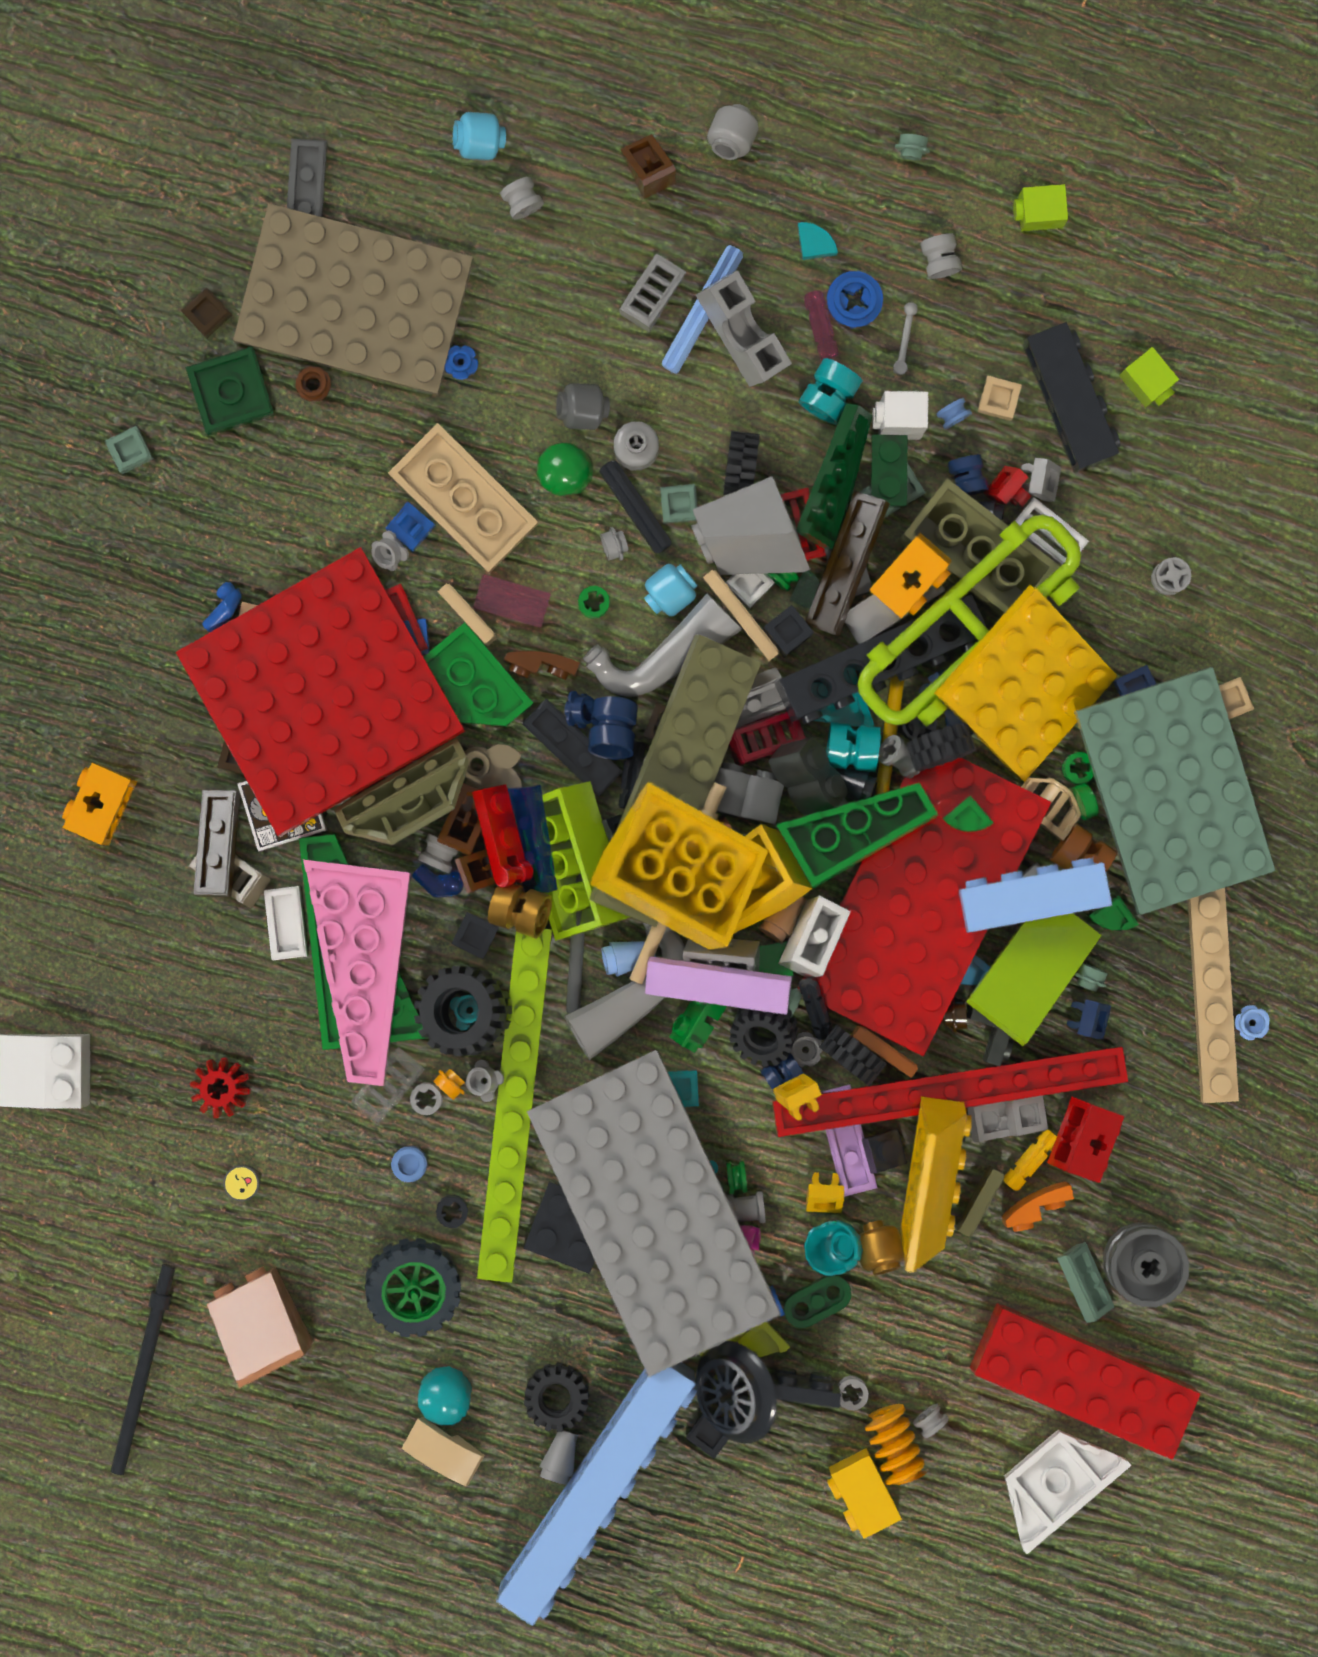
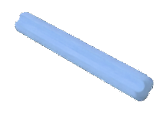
M728 245L702 290L722 277L735 272L743 258V252L734 246ZM698 299L662 361V366L675 374L680 371L709 319Z

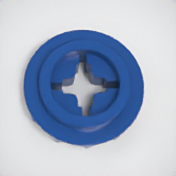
M850 271L838 276L830 285L826 298L829 313L836 319L837 323L848 326L851 329L867 326L878 317L883 305V293L878 282L872 276L860 271ZM861 288L864 289L860 300L864 307L856 305L847 312L849 300L845 297V294L853 296Z

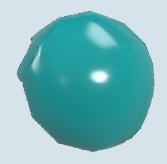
M840 1220L828 1221L813 1227L809 1231L804 1243L806 1260L813 1270L826 1276L844 1274L852 1270L858 1264L863 1252L859 1234L852 1225Z
M450 1366L435 1368L424 1376L418 1391V1408L425 1419L439 1426L454 1425L460 1422L469 1410L472 1392L471 1383L460 1370Z

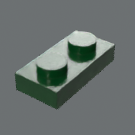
M908 435L871 436V496L886 500L890 503L889 508L907 507Z

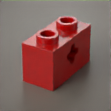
M1071 1097L1047 1163L1068 1173L1100 1183L1107 1169L1109 1157L1120 1134L1125 1116Z

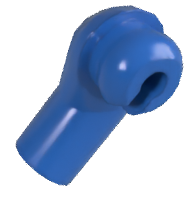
M226 582L218 588L217 596L223 601L202 622L203 627L209 633L226 624L232 618L242 598L240 589H236L231 582Z

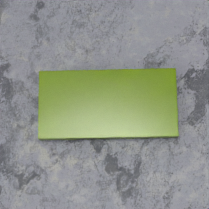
M1074 913L1022 922L966 1002L1023 1046L1032 1037L1102 935Z

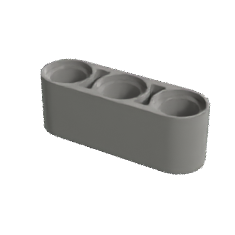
M917 570L912 574L907 572L909 577L906 582L909 585H912L914 582H918L921 585L918 580L921 575L920 572ZM942 584L938 589L933 585L928 588L923 594L928 599L924 605L946 591ZM873 594L849 610L845 624L858 644L876 637L902 619ZM907 612V613L903 616L902 619H904L905 617H907V616L910 615L911 613H910V612Z

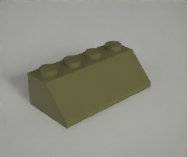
M946 479L902 535L899 542L907 547L921 532L952 560L947 567L951 572L947 579L955 585L1003 541L999 534L1008 525L949 479ZM1025 540L966 594H972L976 602L1000 619L1029 585L1037 588L1060 566Z

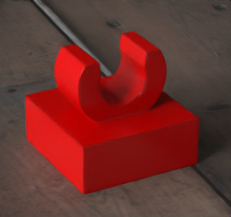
M1004 466L989 485V490L983 492L991 501L996 500V503L1007 505L1010 502L1014 506L1018 504L1021 507L1031 498V495L1021 487L1028 479V476L1020 468Z

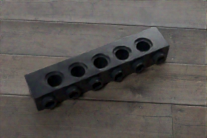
M972 594L962 598L961 600L987 628ZM949 609L916 639L922 645V655L914 656L906 648L891 662L890 670H882L875 676L872 687L877 693L887 688L885 681L896 676L901 682L919 674L917 667L929 662L931 668L951 659L949 656L950 652L961 648L964 654L978 642V639ZM915 620L779 679L775 683V687L791 722L802 719L805 725L823 716L821 710L831 705H834L835 709L839 710L854 703L855 699L853 696L859 693L858 684L852 685L846 682L843 676L844 669L853 668L860 675L864 667L871 661L866 655L882 641L888 646ZM940 626H948L953 630V642H947L941 638L939 634ZM813 682H821L827 687L828 695L825 699L816 698L812 694L811 685Z

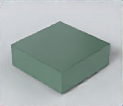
M137 426L105 440L121 474L154 459Z
M695 484L660 487L663 524L697 521L693 509L697 508Z

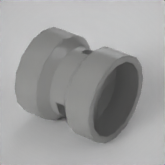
M953 233L937 235L920 243L922 254L928 260L926 270L929 279L947 277L963 269L961 259L955 254L954 249L957 243Z

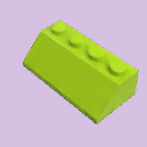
M590 781L562 787L515 806L540 891L552 897L549 921L555 941L631 918L589 900L594 888L589 883L604 850L609 844ZM581 874L583 881L576 882V875ZM582 910L580 925L577 926L576 912Z

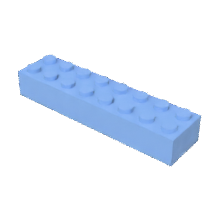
M680 1362L648 1377L646 1370H643L573 1474V1477L570 1478L501 1581L496 1602L532 1626L538 1617L546 1618L555 1604L553 1598L557 1593L558 1587L560 1586L562 1589L567 1587L576 1572L574 1567L579 1556L585 1559L596 1542L594 1537L599 1526L603 1529L608 1526L616 1513L614 1507L618 1498L621 1496L625 1499L636 1483L634 1478L638 1468L641 1466L645 1469L656 1454L657 1450L654 1448L659 1437L661 1436L666 1439L677 1422L674 1418L679 1407L682 1406L686 1409L697 1392L694 1389L696 1383L693 1369Z

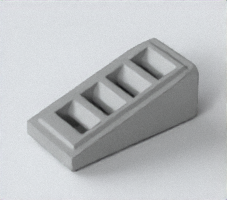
M656 253L620 307L619 314L647 332H650L686 275V271ZM658 266L675 276L671 282L655 272ZM650 278L666 287L664 293L648 284ZM643 289L659 299L658 302L655 304L642 296ZM638 301L652 311L647 315L634 306L635 302Z

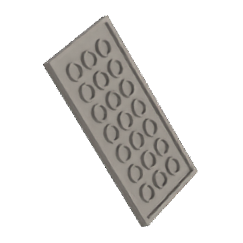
M654 1050L527 1111L648 1377L781 1315L658 1050Z

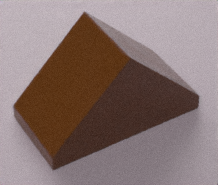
M652 134L620 149L644 199L676 184L674 164Z
M463 783L455 809L450 811L437 842L471 855L482 834L472 792L479 789Z
M486 849L455 860L467 894L496 884Z

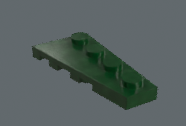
M846 403L795 531L827 550H833L849 508L873 417L872 414L859 405Z

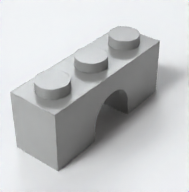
M738 270L722 277L696 294L697 299L749 387L765 382L792 364L775 333H765L755 322L750 306L756 301Z

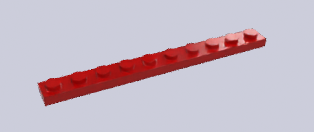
M1119 1046L871 1085L870 1087L865 1086L821 1093L820 1096L815 1098L818 1103V1111L813 1112L809 1109L807 1103L801 1105L799 1113L802 1119L799 1121L791 1116L788 1109L777 1102V1100L772 1101L777 1137L916 1116L919 1115L921 1097L964 1102L965 1108L1125 1083L1128 1082L1123 1047Z

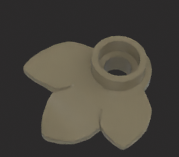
M497 744L489 749L475 746L465 751L470 761L465 774L467 785L481 790L507 784L510 797L522 794L523 785L517 771L512 768L521 758V754L509 745ZM478 757L483 760L484 767L482 770L474 769L472 766L474 758Z

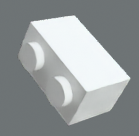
M885 391L881 400L876 401L875 408H873L872 429H878V435H908V440H921L928 428V392Z
M821 896L806 900L778 964L806 978L810 976H823L851 911Z

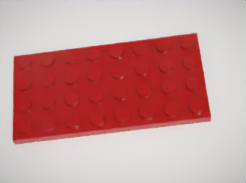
M963 758L925 769L912 778H904L899 789L920 783L938 815L933 820L862 861L840 904L841 907L851 912L823 976L815 977L819 983L827 1008L923 1057L988 929L966 932L959 890L966 889V881L987 878L988 884L1002 882V874L1017 872L1052 803ZM971 796L994 824L981 831L964 832L951 827L943 818L966 798Z

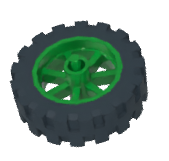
M407 1238L399 1240V1244L394 1246L389 1244L383 1248L381 1255L377 1254L373 1258L372 1266L367 1269L365 1294L368 1309L372 1312L374 1320L378 1324L382 1323L385 1330L390 1333L396 1331L402 1337H410V1334H417V1337L427 1335V1331L432 1329L435 1332L443 1327L442 1323L445 1320L449 1321L453 1317L454 1308L458 1307L460 1303L461 1283L457 1266L454 1264L451 1255L447 1251H442L441 1246L434 1242L429 1244L426 1243L425 1239L416 1238V1241H409ZM407 1266H414L413 1273L407 1275L401 1269ZM421 1266L433 1272L421 1279L419 1277ZM394 1274L403 1282V1284L387 1285L390 1277ZM437 1279L439 1280L438 1292L424 1288L429 1283ZM404 1292L396 1304L387 1295V1293ZM422 1296L433 1299L426 1306L421 1307L420 1305ZM409 1301L415 1304L416 1309H404L402 1307Z

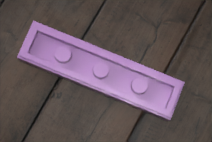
M650 956L647 964L645 994L787 1014L792 977Z

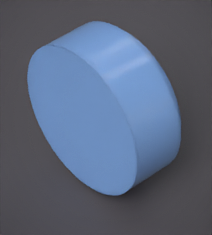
M416 1146L400 1148L394 1154L391 1162L394 1175L404 1182L417 1181L424 1175L428 1166L425 1153Z

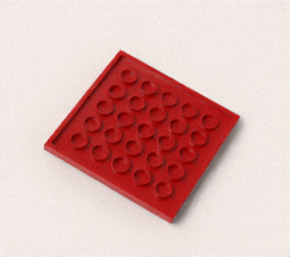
M361 547L176 651L209 714L279 837L465 732L464 727Z

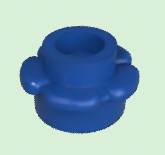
M458 345L451 347L445 364L446 372L452 374L458 380L467 379L471 374H474L478 368L475 351L466 345L463 347ZM459 359L464 360L463 365L457 363Z

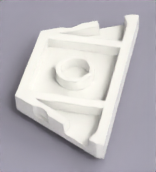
M1058 1429L1007 1472L1004 1477L1021 1547L1026 1554L1031 1552L1131 1466L1127 1459Z

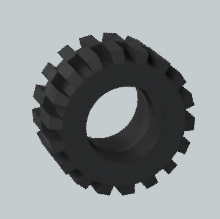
M466 966L443 968L438 971L439 975H431L426 980L429 985L427 987L421 986L418 994L423 996L422 1000L415 1001L414 1008L420 1009V1015L414 1016L415 1023L422 1024L423 1028L419 1030L422 1038L430 1039L427 1043L429 1046L439 1048L440 1053L446 1055L467 1056L481 1054V1051H489L494 1047V1042L502 1040L505 1035L501 1031L508 1029L511 1022L506 1020V1014H512V1006H506L505 1000L510 999L508 991L501 990L504 984L499 979H493V974L487 970ZM461 990L470 992L478 1005L477 1020L472 1028L466 1032L458 1031L452 1025L448 1014L451 999Z

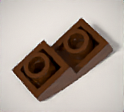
M540 651L506 653L504 658L505 662L511 664L509 671L527 679L530 673L538 676L543 664L549 666L547 669L548 673L563 680H566L568 675L576 678L581 668V662L561 655Z

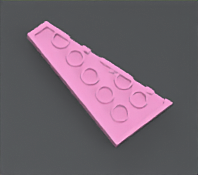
M303 860L318 927L317 932L327 982L329 983L333 1012L336 1017L340 1037L339 1042L347 1082L384 1086L411 873Z

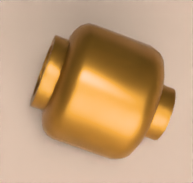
M883 1220L863 1225L864 1232L859 1234L863 1249L860 1259L862 1268L872 1271L874 1276L901 1268L900 1262L904 1259V1253L898 1228L892 1225L884 1226Z

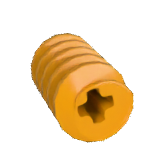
M893 1404L875 1410L868 1415L872 1417L873 1421L865 1426L866 1431H877V1435L869 1440L870 1444L882 1445V1448L874 1453L875 1458L887 1459L879 1467L880 1471H891L892 1473L891 1476L884 1480L885 1485L906 1484L923 1477L928 1472L921 1470L925 1462L922 1457L917 1456L920 1452L918 1444L911 1443L915 1439L914 1432L906 1430L910 1425L908 1417L901 1416L905 1412L903 1404Z

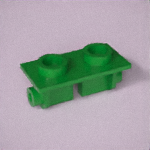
M690 1001L684 1013L676 1018L669 1037L680 1046L696 1053L698 1048H703L714 1029L713 1026L704 1022L706 1017L709 1016L719 1021L727 1006Z

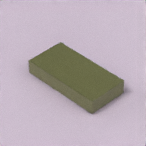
M990 1165L955 1225L959 1232L968 1237L974 1234L1005 1178L1002 1172Z

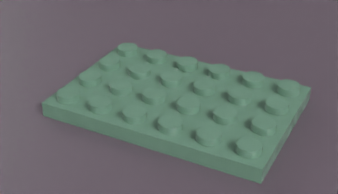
M1213 667L1201 669L1074 711L1137 914L1142 915L1275 871Z

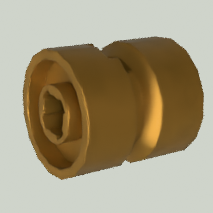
M515 883L507 887L497 886L489 905L488 921L491 924L506 929L515 926L516 932L537 939L547 925L552 908V897L533 889L525 893L524 886Z

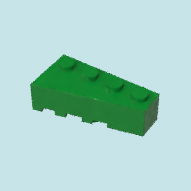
M917 783L776 825L813 888H816L937 817L938 813L921 784Z

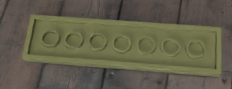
M700 634L694 636L619 826L647 783L655 785L697 810L700 807H704L761 662ZM593 888L589 898L590 901L650 926H657L658 921L598 888Z

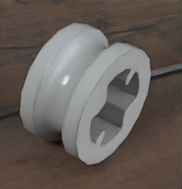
M431 1082L419 1084L410 1095L412 1108L421 1115L435 1113L443 1102L441 1089ZM428 1090H432L435 1093L432 1099H436L435 1105L428 1104L425 1108L421 1107L418 1104L421 1101V1098L417 1099L418 1092L425 1093Z
M850 1375L838 1382L841 1391L840 1405L843 1408L855 1411L861 1409L866 1404L869 1393L862 1379ZM850 1384L854 1389L859 1387L862 1389V1393H857L859 1399L854 1402L850 1397L845 1399L842 1397V1393H847L845 1387Z
M933 1404L925 1409L913 1422L916 1428H922L921 1434L924 1438H928L938 1432L949 1420L946 1414H940L941 1408L938 1404Z

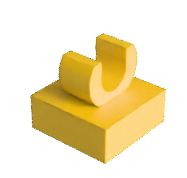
M804 1073L773 1088L777 1102L786 1107L790 1115L798 1121L802 1119L799 1113L801 1105L807 1103V1106L813 1112L818 1111V1103L815 1098L820 1096L821 1092L817 1082Z
M814 1172L812 1182L808 1185L806 1212L841 1213L844 1202V1186L839 1185L838 1174L833 1173L830 1185H821L819 1173Z

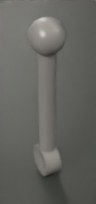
M913 302L907 303L904 307L906 319L898 361L893 366V371L896 375H903L907 371L905 358L913 315L918 311L917 305Z

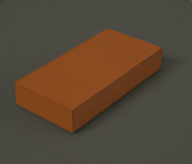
M857 1025L851 1033L852 1037L910 1078L918 1070L917 1064L863 1026Z

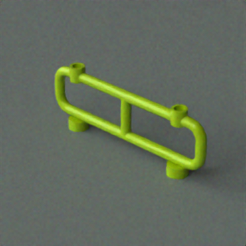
M1036 515L1027 519L1021 525L1016 521L1012 522L999 534L1003 541L888 646L882 641L866 655L871 661L859 675L858 689L864 702L879 718L889 724L901 725L918 717L927 727L948 708L934 693L989 632L961 598L1036 530L1045 529L1049 531L1067 553L1064 564L1040 584L1037 589L1045 598L1050 596L1060 606L1080 588L1071 577L1080 564V546L1059 521L1051 516ZM950 609L978 639V642L904 709L900 711L892 710L874 691L872 687L873 679Z

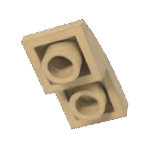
M425 1417L416 1420L401 1448L429 1468L464 1486L469 1485L485 1456L459 1435L449 1436L435 1424L426 1420Z

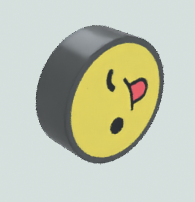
M237 1165L225 1175L223 1182L224 1190L233 1200H249L259 1191L261 1185L259 1173L249 1165Z

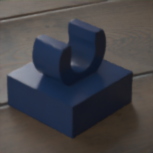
M1086 1000L1085 1003L1072 1002L1071 1007L1080 1009L1082 1017L1079 1022L1068 1020L1067 1025L1070 1028L1078 1029L1079 1035L1103 1040L1111 1005Z

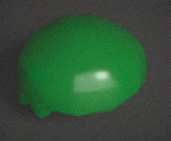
M564 442L556 443L547 447L538 458L536 475L541 486L553 495L567 496L580 494L587 488L593 478V463L588 453L578 446Z

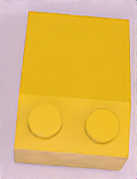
M760 824L744 836L769 851L733 934L787 908L813 889L782 833L777 829Z

